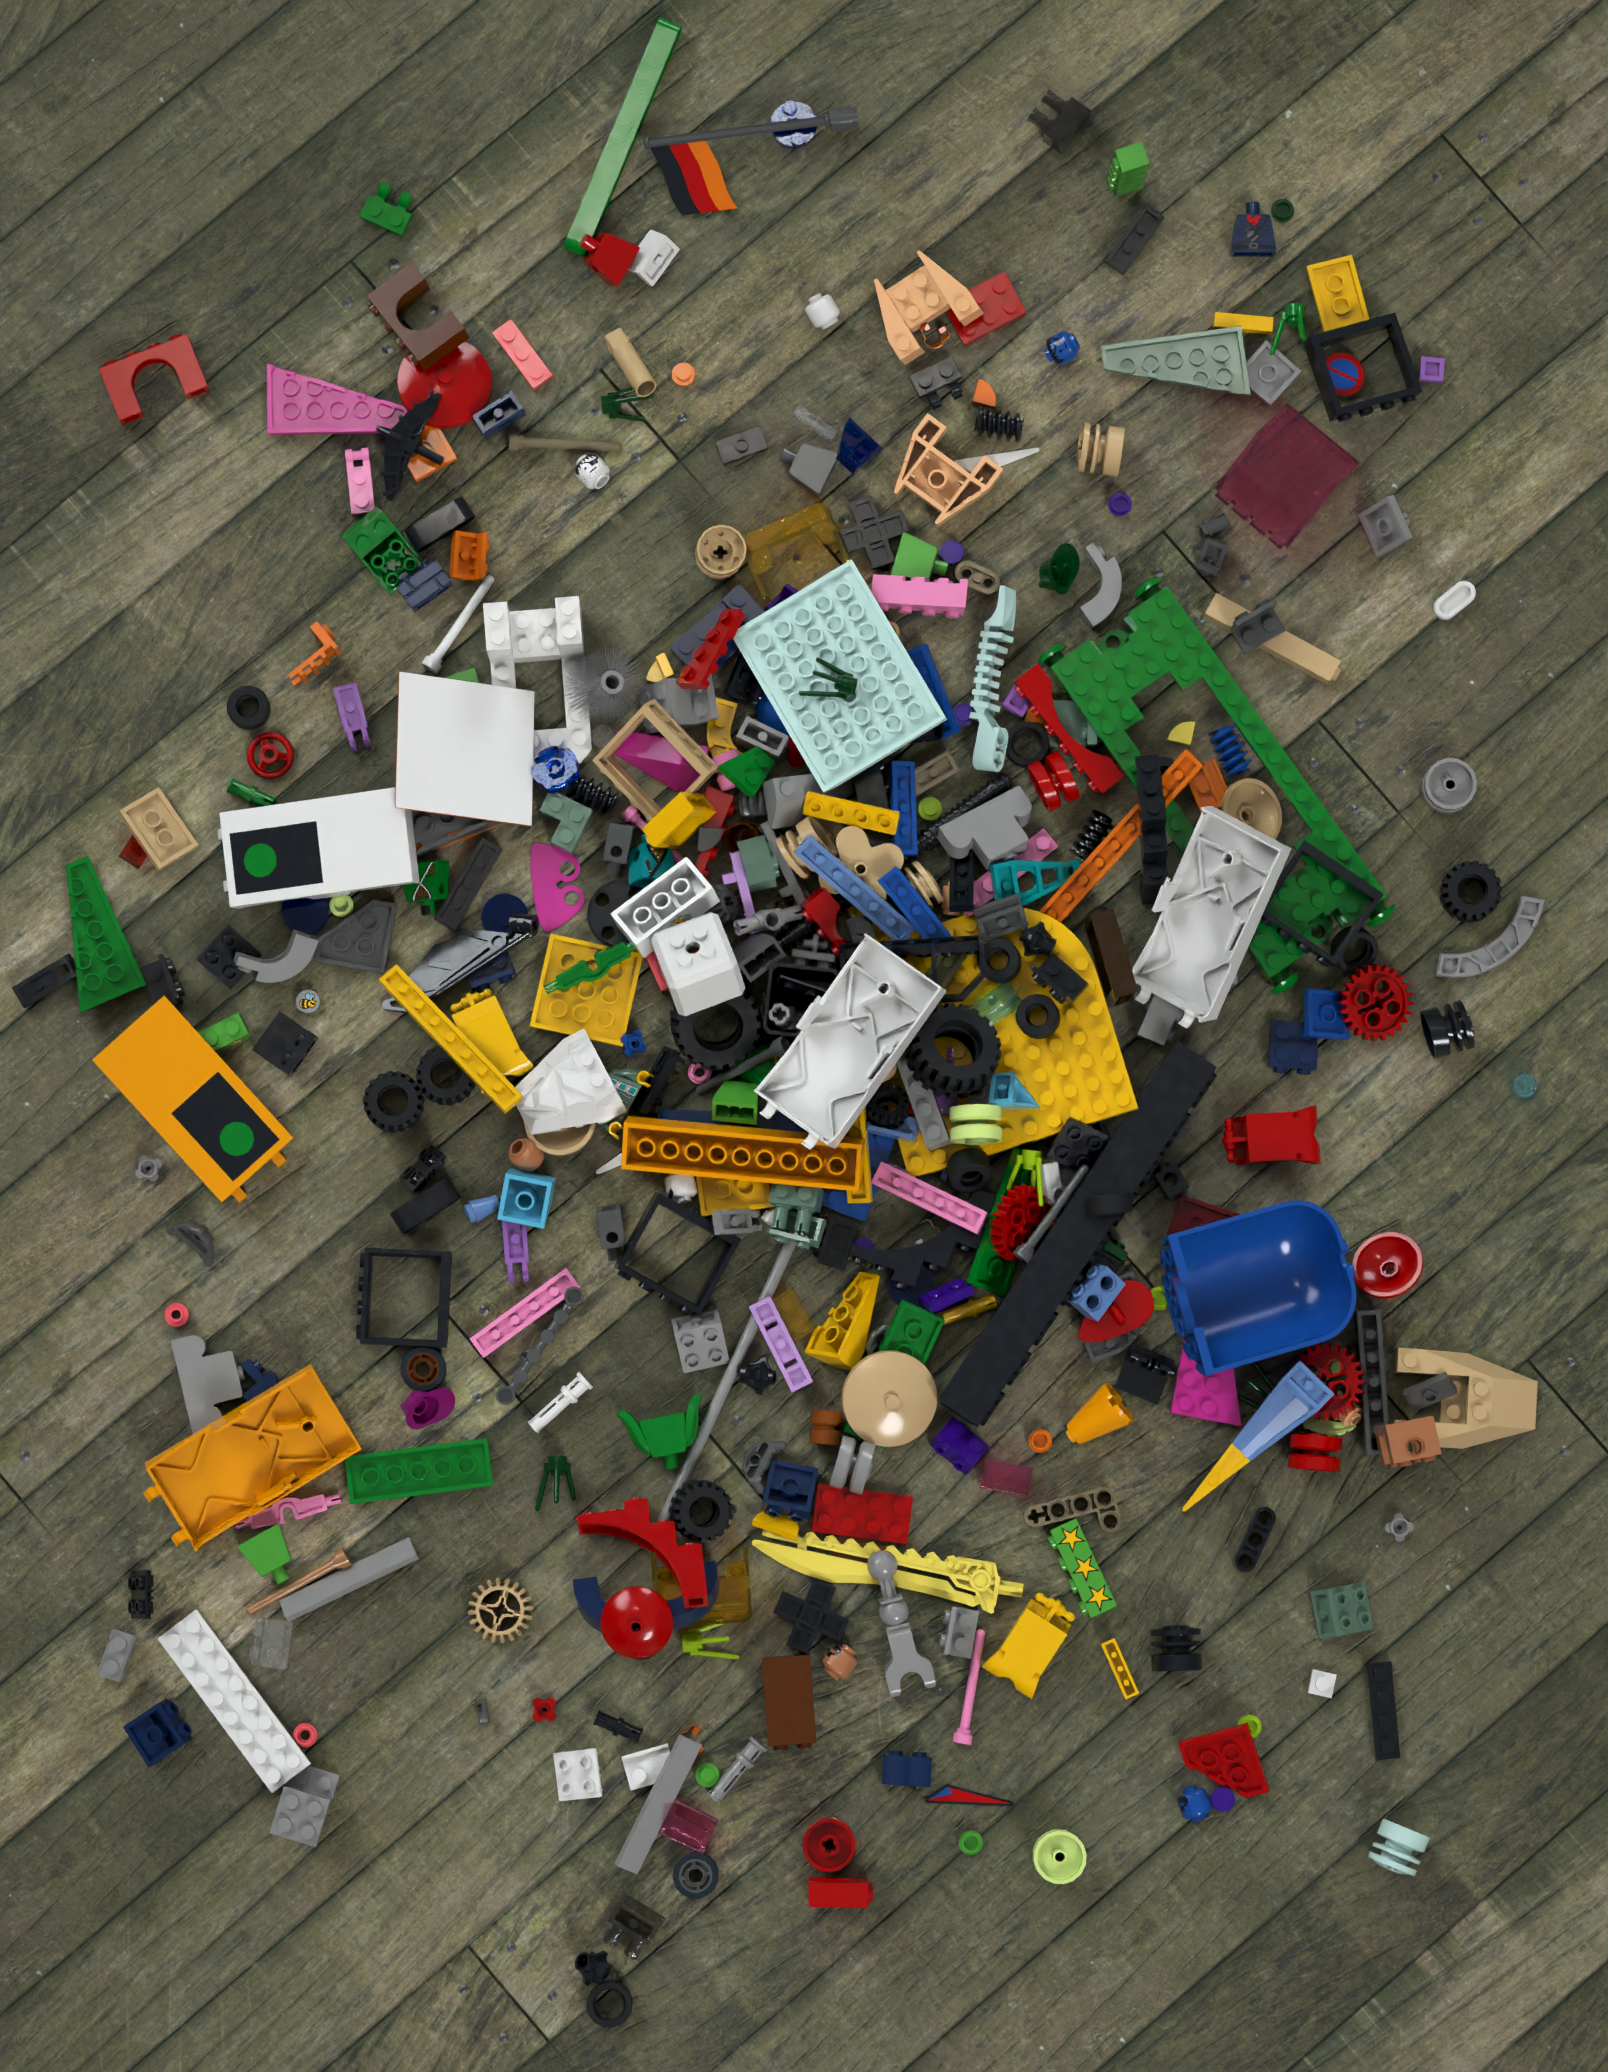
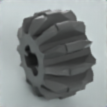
M757 791L751 798L745 793L739 796L738 805L740 814L743 817H768L763 791Z
M724 884L712 886L720 902L704 914L709 912L718 914L722 924L732 922L739 914L737 908L740 906L736 900L737 896L733 894V888H728Z

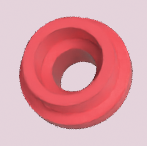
M173 1303L165 1310V1320L173 1327L183 1326L188 1321L189 1312L183 1304ZM176 1310L181 1313L179 1319L172 1317V1313Z
M309 1723L299 1724L294 1729L293 1739L300 1747H309L317 1739L316 1728ZM304 1730L310 1733V1737L307 1740L301 1737V1733Z

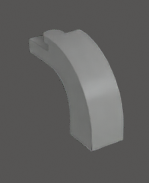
M1091 543L1085 547L1084 553L1099 574L1101 588L1092 600L1080 607L1079 612L1090 629L1094 630L1104 623L1115 610L1122 590V576L1115 557L1106 562L1105 558L1107 556L1103 549Z
M293 929L288 946L279 956L271 959H260L236 951L233 961L241 971L251 973L254 970L253 977L255 981L265 983L280 982L297 975L307 966L315 953L319 940L314 935Z

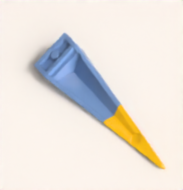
M1299 1359L1281 1377L1184 1505L1182 1512L1188 1510L1235 1472L1319 1411L1334 1395V1392Z

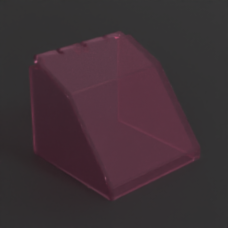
M1286 404L1255 434L1215 487V490L1218 491L1215 497L1226 506L1230 503L1234 504L1231 510L1245 521L1251 518L1250 525L1263 536L1268 532L1271 535L1268 540L1280 550L1283 546L1288 549L1360 462L1289 404Z

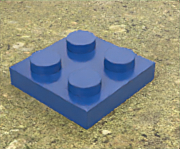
M1303 990L1304 1037L1333 1040L1350 1039L1349 1030L1346 1029L1349 1022H1341L1345 1014L1338 1013V1010L1343 1008V1004L1337 1003L1338 1000L1343 999V996L1338 991Z

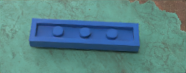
M928 644L920 645L908 651L910 658L947 718L944 721L943 737L939 741L961 732Z
M912 761L889 762L890 810L900 812L897 831L895 835L891 834L892 844L897 845L902 850L904 856L915 857L918 855L915 764Z
M894 866L877 880L922 938L952 937L897 866Z

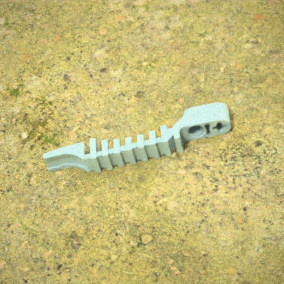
M1001 585L997 608L992 617L984 622V631L980 633V637H983L982 642H979L978 647L981 649V653L977 655L979 666L976 665L975 668L978 674L977 677H974L973 682L976 684V688L972 690L974 701L971 700L970 706L975 709L976 713L970 712L969 717L979 721L972 760L973 766L976 770L999 772L1002 769L1008 744L1007 729L1001 728L994 718L995 712H1000V706L990 703V700L999 699L998 694L991 692V688L999 689L1000 684L992 681L993 677H1000L1001 671L995 670L994 665L1003 666L1004 663L1003 659L996 657V653H1008V648L999 646L997 643H1013L1014 637L1001 633L999 630L1013 631L1016 613V591Z

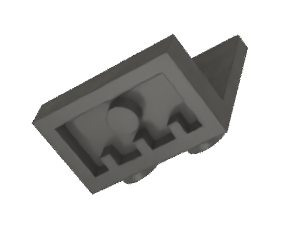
M1266 599L1257 604L1250 614L1245 611L1235 617L1230 632L1244 655L1286 631L1274 611L1277 605L1275 599L1270 602Z

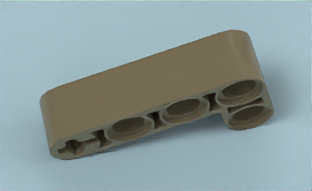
M1106 1487L1027 1507L1023 1513V1520L1030 1527H1039L1096 1512L1098 1524L1105 1532H1114L1121 1525V1517L1115 1495L1111 1489ZM1102 1491L1110 1495V1501L1106 1505H1101L1097 1500L1098 1494ZM1078 1497L1084 1498L1087 1502V1507L1083 1511H1078L1074 1507V1501ZM1055 1503L1061 1504L1064 1508L1063 1515L1060 1517H1054L1051 1513V1507ZM1042 1506H1046V1514L1050 1520L1045 1521V1516L1037 1518V1523H1034L1033 1520H1028V1515L1031 1514L1032 1509H1034L1035 1513L1044 1512ZM1109 1514L1116 1518V1525L1111 1529L1105 1527L1103 1523L1104 1517Z

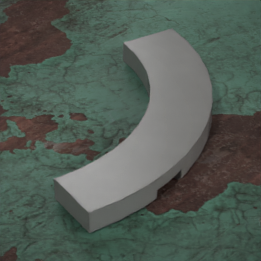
M1520 896L1518 908L1512 921L1498 938L1472 952L1460 954L1439 953L1435 977H1471L1485 973L1506 962L1519 951L1531 936L1540 919L1545 900Z

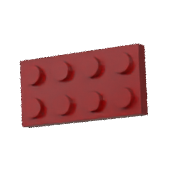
M818 1484L812 1531L907 1544L913 1496L863 1490L862 1495L850 1492L847 1487L838 1489L829 1485Z

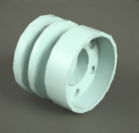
M1382 1819L1377 1833L1386 1839L1385 1844L1373 1842L1372 1846L1382 1851L1380 1855L1370 1851L1368 1857L1373 1859L1379 1866L1393 1872L1415 1876L1417 1870L1408 1867V1862L1420 1864L1421 1861L1412 1856V1852H1424L1430 1837Z

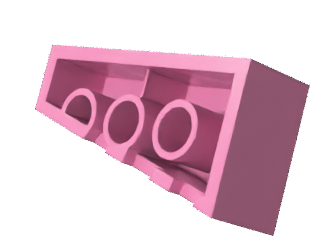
M873 574L871 592L884 612L888 611L889 608L898 609V612L903 614H911L912 611H922L921 614L925 616H935L936 613H942L947 618L956 619L959 618V615L964 616L968 579H960L958 584L953 583L949 578H939L934 580V582H929L930 580L925 577H911L910 581H906L905 576Z

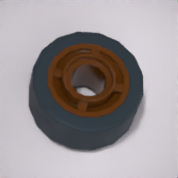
M418 1346L411 1349L403 1357L401 1376L410 1388L429 1392L436 1389L444 1381L446 1363L443 1356L437 1350ZM422 1362H426L430 1366V1371L425 1376H421L417 1372V1367Z

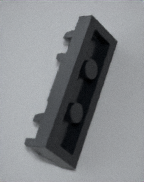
M663 1046L649 1072L654 1077L648 1076L645 1080L646 1083L650 1084V1087L642 1085L630 1109L645 1116L656 1117L657 1114L651 1110L652 1105L662 1106L663 1103L656 1099L657 1096L667 1086L670 1073L679 1075V1072L674 1069V1064L676 1062L685 1063V1060L679 1057L680 1053L678 1051Z

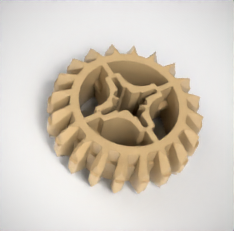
M496 1578V1586H493L491 1580H487L488 1589H485L483 1585H479L478 1588L483 1593L479 1595L473 1592L472 1595L478 1600L477 1602L469 1601V1605L475 1606V1610L468 1611V1615H476V1619L470 1620V1624L479 1623L480 1626L475 1628V1632L477 1633L483 1628L485 1630L482 1634L483 1639L490 1633L492 1634L491 1642H495L496 1636H500V1642L504 1643V1635H508L509 1640L513 1641L514 1636L512 1633L514 1631L518 1636H521L523 1633L519 1627L522 1626L525 1629L529 1627L523 1621L524 1618L532 1620L531 1615H526V1610H533V1606H525V1602L530 1601L531 1597L522 1598L521 1595L526 1592V1589L523 1588L517 1592L518 1582H515L513 1587H509L510 1579L507 1578L505 1584L501 1585V1579ZM495 1590H502L499 1600L495 1604L483 1602L489 1593ZM509 1592L517 1598L520 1604V1611L513 1610L508 1606ZM504 1598V1608H507V1611L513 1614H502L497 1623L498 1616H496L493 1609L488 1607H499ZM481 1609L493 1615L492 1628L483 1621ZM505 1617L518 1618L513 1627L508 1630L499 1631Z

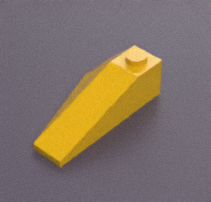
M858 1273L842 1294L843 1300L837 1308L834 1309L832 1307L828 1312L830 1317L822 1327L818 1325L814 1330L804 1353L837 1369L851 1371L861 1360L865 1351L880 1278L878 1274Z

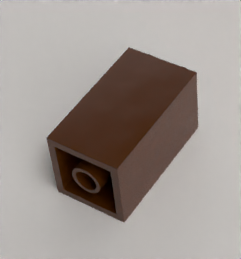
M810 1654L763 1657L762 1671L768 1746H773L774 1751L787 1750V1745L797 1744V1749L812 1748V1743H816Z

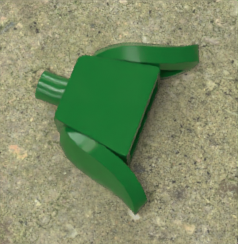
M693 1395L687 1405L686 1414L683 1411L639 1420V1423L631 1413L624 1409L616 1413V1415L623 1422L633 1444L640 1452L652 1455L653 1458L663 1456L665 1470L679 1467L677 1453L685 1452L686 1448L692 1445L697 1438L699 1410L703 1395Z

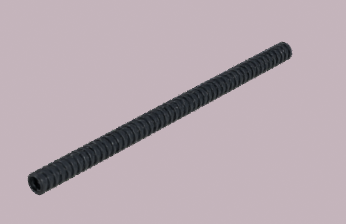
M999 773L997 778H992V782L988 781L985 787L981 786V790H975L974 795H968L967 800L964 798L962 800L963 803H957L956 808L952 807L949 813L946 811L943 817L939 816L938 821L933 820L931 826L928 824L925 830L921 829V833H917L918 855H923L922 852L924 850L927 852L929 850L928 847H934L935 842L939 843L937 836L940 826L1011 790L1012 784L1004 774ZM904 856L902 869L905 868L904 865L906 863L909 865L911 863L910 860H916L917 857ZM840 893L831 894L840 906L838 912H844L845 907H851V903ZM803 916L801 920H795L793 925L789 924L788 929L783 928L781 934L778 932L775 939L783 951H790L792 945L795 947L798 941H803L802 938H808L810 932L812 934L815 933L814 930L818 929V926L814 921L809 923ZM740 969L743 981H748V979L745 977V975Z

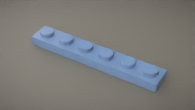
M809 834L794 850L795 855L893 940H906L915 931V928L901 913L813 836Z

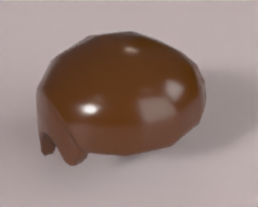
M738 822L727 828L723 835V844L728 853L739 851L738 841L761 836V833L751 823Z

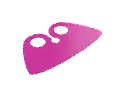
M534 843L530 853L534 901L540 924L545 932H549L571 919L584 905V894L579 887L567 885L559 889L556 886L558 881L571 882L575 880L580 873V864L574 856L558 848ZM570 861L574 864L575 872L571 876H564L560 872V866L563 862ZM569 891H575L579 895V901L574 906H569L564 901V896Z

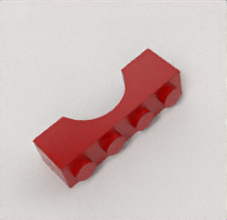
M820 887L800 904L804 909L801 914L809 923L814 921L818 926L816 930L818 935L824 941L828 939L833 945L830 948L831 951L840 959L839 944L851 942L844 941L836 929V916L840 909L839 904L826 888Z

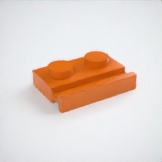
M1215 758L1204 762L1205 766L1188 783L1200 814L1203 811L1201 807L1213 806L1217 809L1221 808L1223 796L1228 789Z

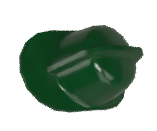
M1061 544L1053 556L1041 564L1039 569L1040 581L1038 583L1040 588L1056 591L1061 595L1068 592L1077 576L1080 564L1079 555L1071 544Z

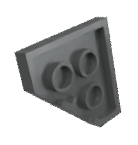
M372 900L358 912L353 913L340 922L336 927L318 938L314 962L385 974L397 904Z

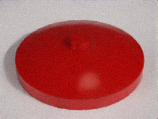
M462 343L425 371H423L419 364L416 367L407 357L409 352L404 357L398 371L397 387L400 400L407 412L414 408L413 403L417 402L419 404L430 397V392L442 394L438 409L433 417L427 421V426L438 429L461 427L473 421L472 416L486 407L492 388L491 371L483 355L469 343Z

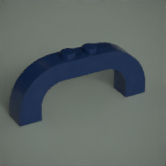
M716 1560L704 1562L709 1606L685 1609L682 1596L674 1600H667L673 1614V1629L686 1627L697 1622L715 1604L720 1588ZM597 1577L573 1580L574 1594L582 1617L590 1626L602 1632L600 1620L606 1602L600 1596ZM639 1623L632 1624L634 1630L641 1628Z

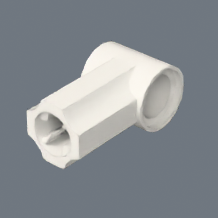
M1043 1159L1041 1161L1043 1195L1046 1196L1044 1202L1048 1203L1049 1206H1053L1066 1187L1062 1186L1059 1163L1052 1159Z

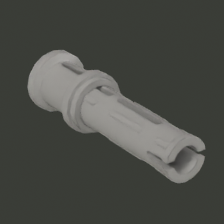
M753 1736L749 1738L750 1742L741 1752H737L736 1760L707 1793L717 1803L721 1802L747 1769L755 1766L754 1762L761 1753L768 1750Z

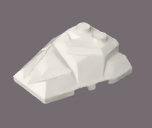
M585 1029L564 1038L515 1087L523 1095V1100L516 1106L531 1135L561 1131L563 1128L575 1126L579 1128L593 1123L603 1124L627 1113Z

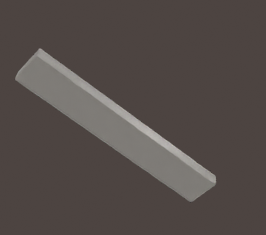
M408 1537L280 1599L279 1603L285 1618L290 1622L419 1558L412 1541Z
M679 1734L614 1863L616 1866L638 1874L702 1747L700 1742Z

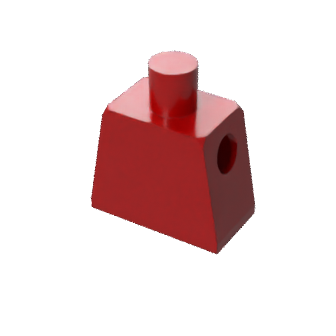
M600 233L596 239L589 234H585L579 243V246L589 251L584 259V263L610 287L619 286L640 247L609 233Z

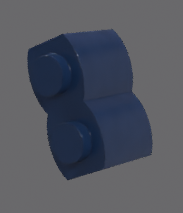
M888 1750V1755H883L881 1784L930 1787L932 1758H928L925 1752H912V1756H903V1751Z

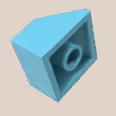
M510 1168L505 1173L497 1219L544 1229L552 1204L557 1177L532 1172L526 1173Z

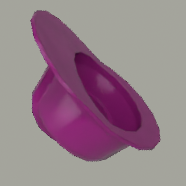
M439 1388L429 1392L416 1390L408 1395L405 1402L400 1405V1408L405 1413L407 1425L411 1429L417 1430L446 1418L455 1406V1396L453 1392L446 1388Z

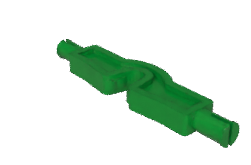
M622 941L612 947L598 951L594 954L598 964L597 969H590L585 960H580L567 970L557 974L556 980L543 985L546 993L549 994L559 988L564 991L582 981L598 980L606 975L612 966L630 958V952L636 950L631 942L626 944Z

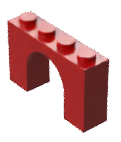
M187 334L174 335L169 338L168 342L151 344L143 352L138 353V351L128 353L125 355V359L108 361L103 364L102 368H99L122 425L144 417L135 395L134 383L138 373L148 365L164 364L175 370L188 399L210 391Z
M809 1876V1907L868 1908V1902H873L872 1883H868L867 1877Z

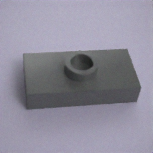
M1446 1372L1403 1389V1396L1414 1411L1457 1394V1387Z

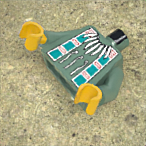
M614 1069L608 1073L627 1113L607 1123L598 1125L607 1130L617 1140L620 1138L616 1135V1132L619 1129H623L622 1124L642 1085L650 1087V1084L646 1083L645 1080L648 1076L654 1077V1075L647 1071Z

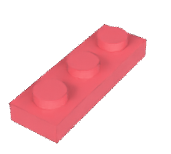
M511 319L492 332L494 338L533 390H536L553 377Z

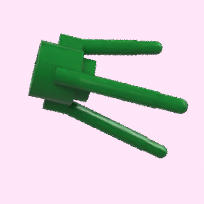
M1300 303L1288 304L1286 312L1281 313V320L1272 343L1270 355L1275 353L1285 322H1288L1290 327H1298L1299 338L1302 340V344L1307 339L1304 305Z

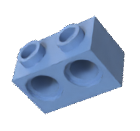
M1095 1263L1094 1266L1088 1269L1086 1277L1080 1285L1073 1289L1068 1302L1086 1318L1098 1322L1126 1283L1107 1266Z

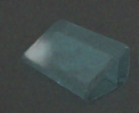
M1007 981L968 1007L970 1010L973 1008L978 1010V1014L981 1017L986 1016L990 1020L989 1025L993 1026L1017 1010L1022 1000L1010 982Z

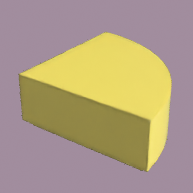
M1189 721L1177 725L1170 732L1167 741L1190 746L1196 722Z

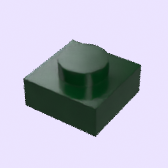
M1108 1240L1102 1248L1121 1262L1124 1261L1128 1252L1124 1251L1126 1246L1116 1240H1113V1242Z

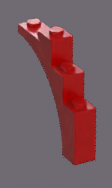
M635 1497L624 1501V1510L610 1509L606 1512H586L583 1515H577L580 1535L599 1534L626 1539L642 1546L659 1558L674 1576L680 1588L685 1609L709 1606L701 1543H686L683 1546H678L674 1521L660 1520L656 1523H651L648 1498Z

